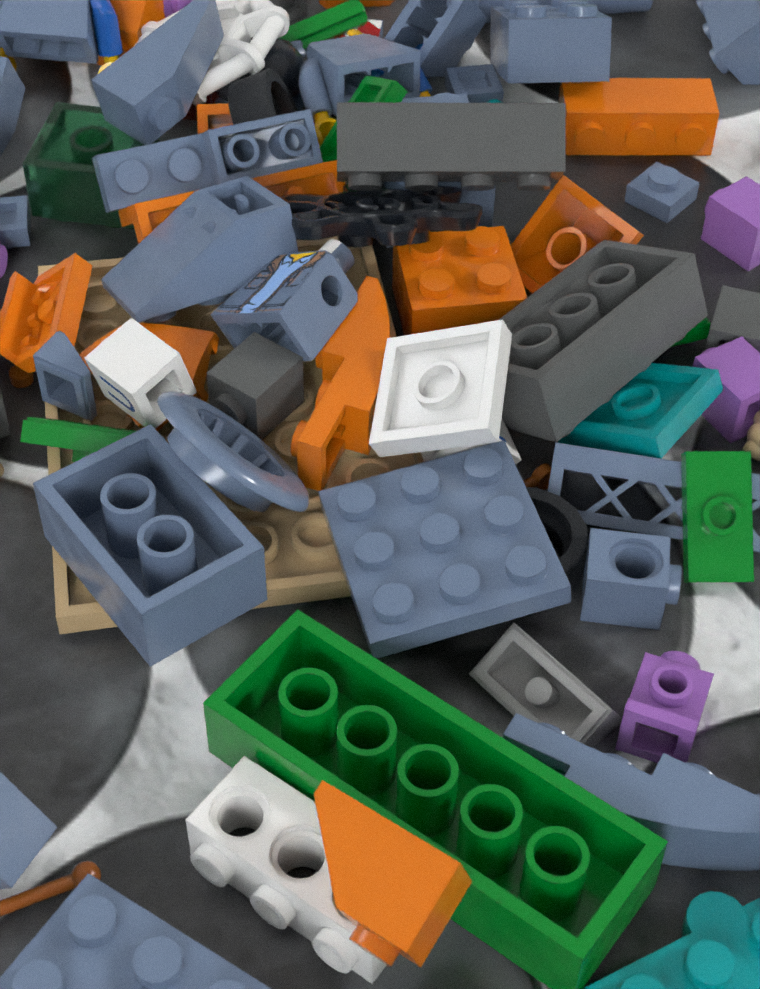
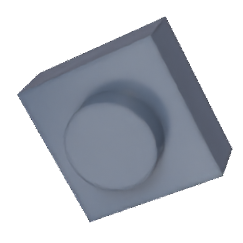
M493 64L446 68L445 87L448 93L467 94L469 103H486L490 99H498L503 103L504 90Z
M655 162L627 184L624 202L668 223L697 199L700 182L679 173L675 168Z
M27 195L0 197V242L6 249L31 246V212Z

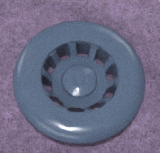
M170 391L158 396L157 403L159 408L174 427L167 437L171 449L185 465L211 487L237 504L257 512H265L272 502L293 511L304 512L307 510L309 495L299 476L271 447L254 433L221 410L192 395Z

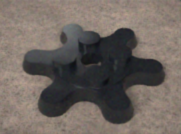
M348 184L343 185V192L330 195L290 194L280 197L290 204L292 227L297 239L321 240L338 236V241L351 248L370 246L373 244V238L378 240L379 244L386 246L425 243L430 240V230H474L477 228L482 215V206L472 203H460L462 189L452 186H438V189L430 191L386 189L382 184V189L357 191L349 189Z

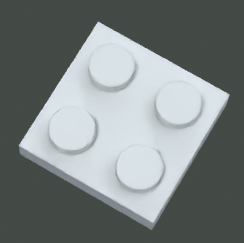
M503 319L387 338L369 445L379 457L499 442L512 333Z

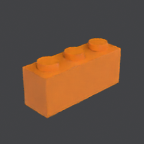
M609 78V81L561 82L558 103H566V155L711 156L720 113L710 78Z

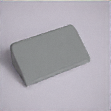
M515 623L509 627L469 673L513 716L517 713L537 723L552 724L565 732L568 737L589 747H594L607 737L622 721V717Z

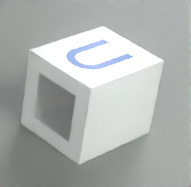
M132 318L126 321L109 337L105 338L84 358L104 396L144 427L151 424L156 429L167 419L157 403V398L162 393L178 391L193 396L197 392L180 353Z

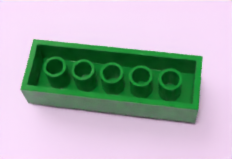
M298 609L203 702L209 752L231 768L246 756L314 802V792L323 780L459 861L471 878L472 883L450 919L551 989H583L655 888L667 847V840Z

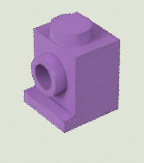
M667 651L661 656L645 652L632 692L624 708L615 749L655 763L659 762L663 753L680 761L687 762L714 674L701 670L698 661L684 652Z

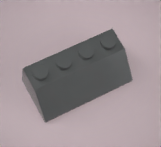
M337 102V182H348V188L351 190L374 191L382 189V182H405V189L430 191L438 189V182H461L462 190L487 191L495 188V182H517L518 190L543 191L550 189L551 182H558L566 172V103Z
M602 240L499 320L503 319L512 333L502 411L504 423L511 430L558 442L561 438L569 435L574 430V427L599 406L607 403L618 390L636 375L645 371L655 359L673 344L682 340L692 328L708 316L695 253Z

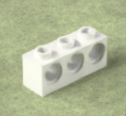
M244 756L185 819L191 853L190 860L193 866L210 883L218 887H224L228 883L247 896L254 910L270 925L278 929H286L287 926H290L310 940L318 956L333 969L341 973H349L353 970L373 984L387 964L349 940L356 926L335 906L315 802ZM242 827L256 830L254 833L243 837L228 834ZM298 867H309L317 871L316 874L307 878H294L286 874Z

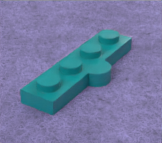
M709 891L699 894L691 900L682 923V938L585 987V989H760V898L742 906L734 897L723 892Z

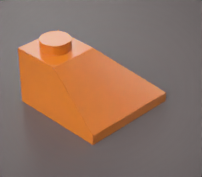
M563 175L513 241L511 248L524 287L531 293H534L602 240L637 245L644 235Z

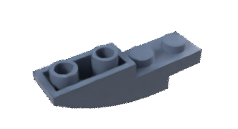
M311 109L210 129L201 134L104 153L92 158L106 213L118 211L140 202L204 189L244 176L255 178L323 163Z
M515 713L503 733V738L667 840L668 843L662 864L704 870H760V794H753L724 781L699 764L683 762L665 753L662 754L653 774L650 775L637 769L622 756L613 753H602L568 737L565 732L552 724L537 723Z

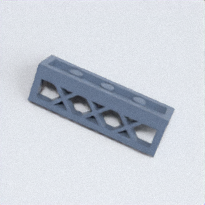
M555 442L548 492L560 496L564 472L592 476L606 494L604 498L586 511L578 510L585 524L683 540V527L659 523L673 512L683 523L682 497L676 501L667 490V488L682 490L681 462ZM751 473L752 512L760 507V474ZM603 478L626 482L612 491ZM635 483L653 485L661 493L669 507L649 521L632 519L617 496ZM611 501L622 517L595 512ZM753 529V551L760 552V537Z

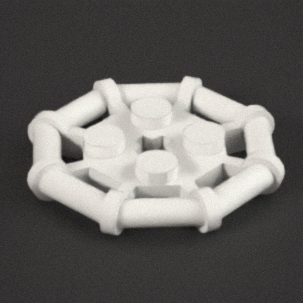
M215 0L224 37L192 102L195 106L206 103L209 94L247 73L254 75L265 67L264 58L277 38L284 36L289 30L290 19L286 10L275 6L270 0ZM179 11L159 22H147L141 28L142 36L136 44Z

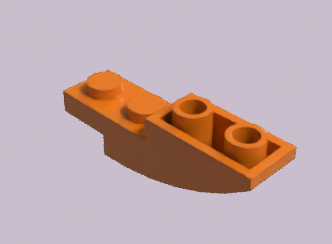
M365 277L357 291L358 302L316 356V367L322 369V384L317 393L315 410L308 421L301 420L298 423L290 448L291 456L297 458L298 476L306 488L316 491L323 490L345 449L368 456L372 449L369 445L386 341L387 338H390V320L386 299L379 280L375 277Z

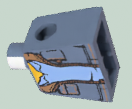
M335 239L328 240L318 251L280 254L274 257L223 302L211 316L234 349L253 332H256L302 356L303 361H312L358 302L357 292L345 275L355 263L353 254L343 243Z

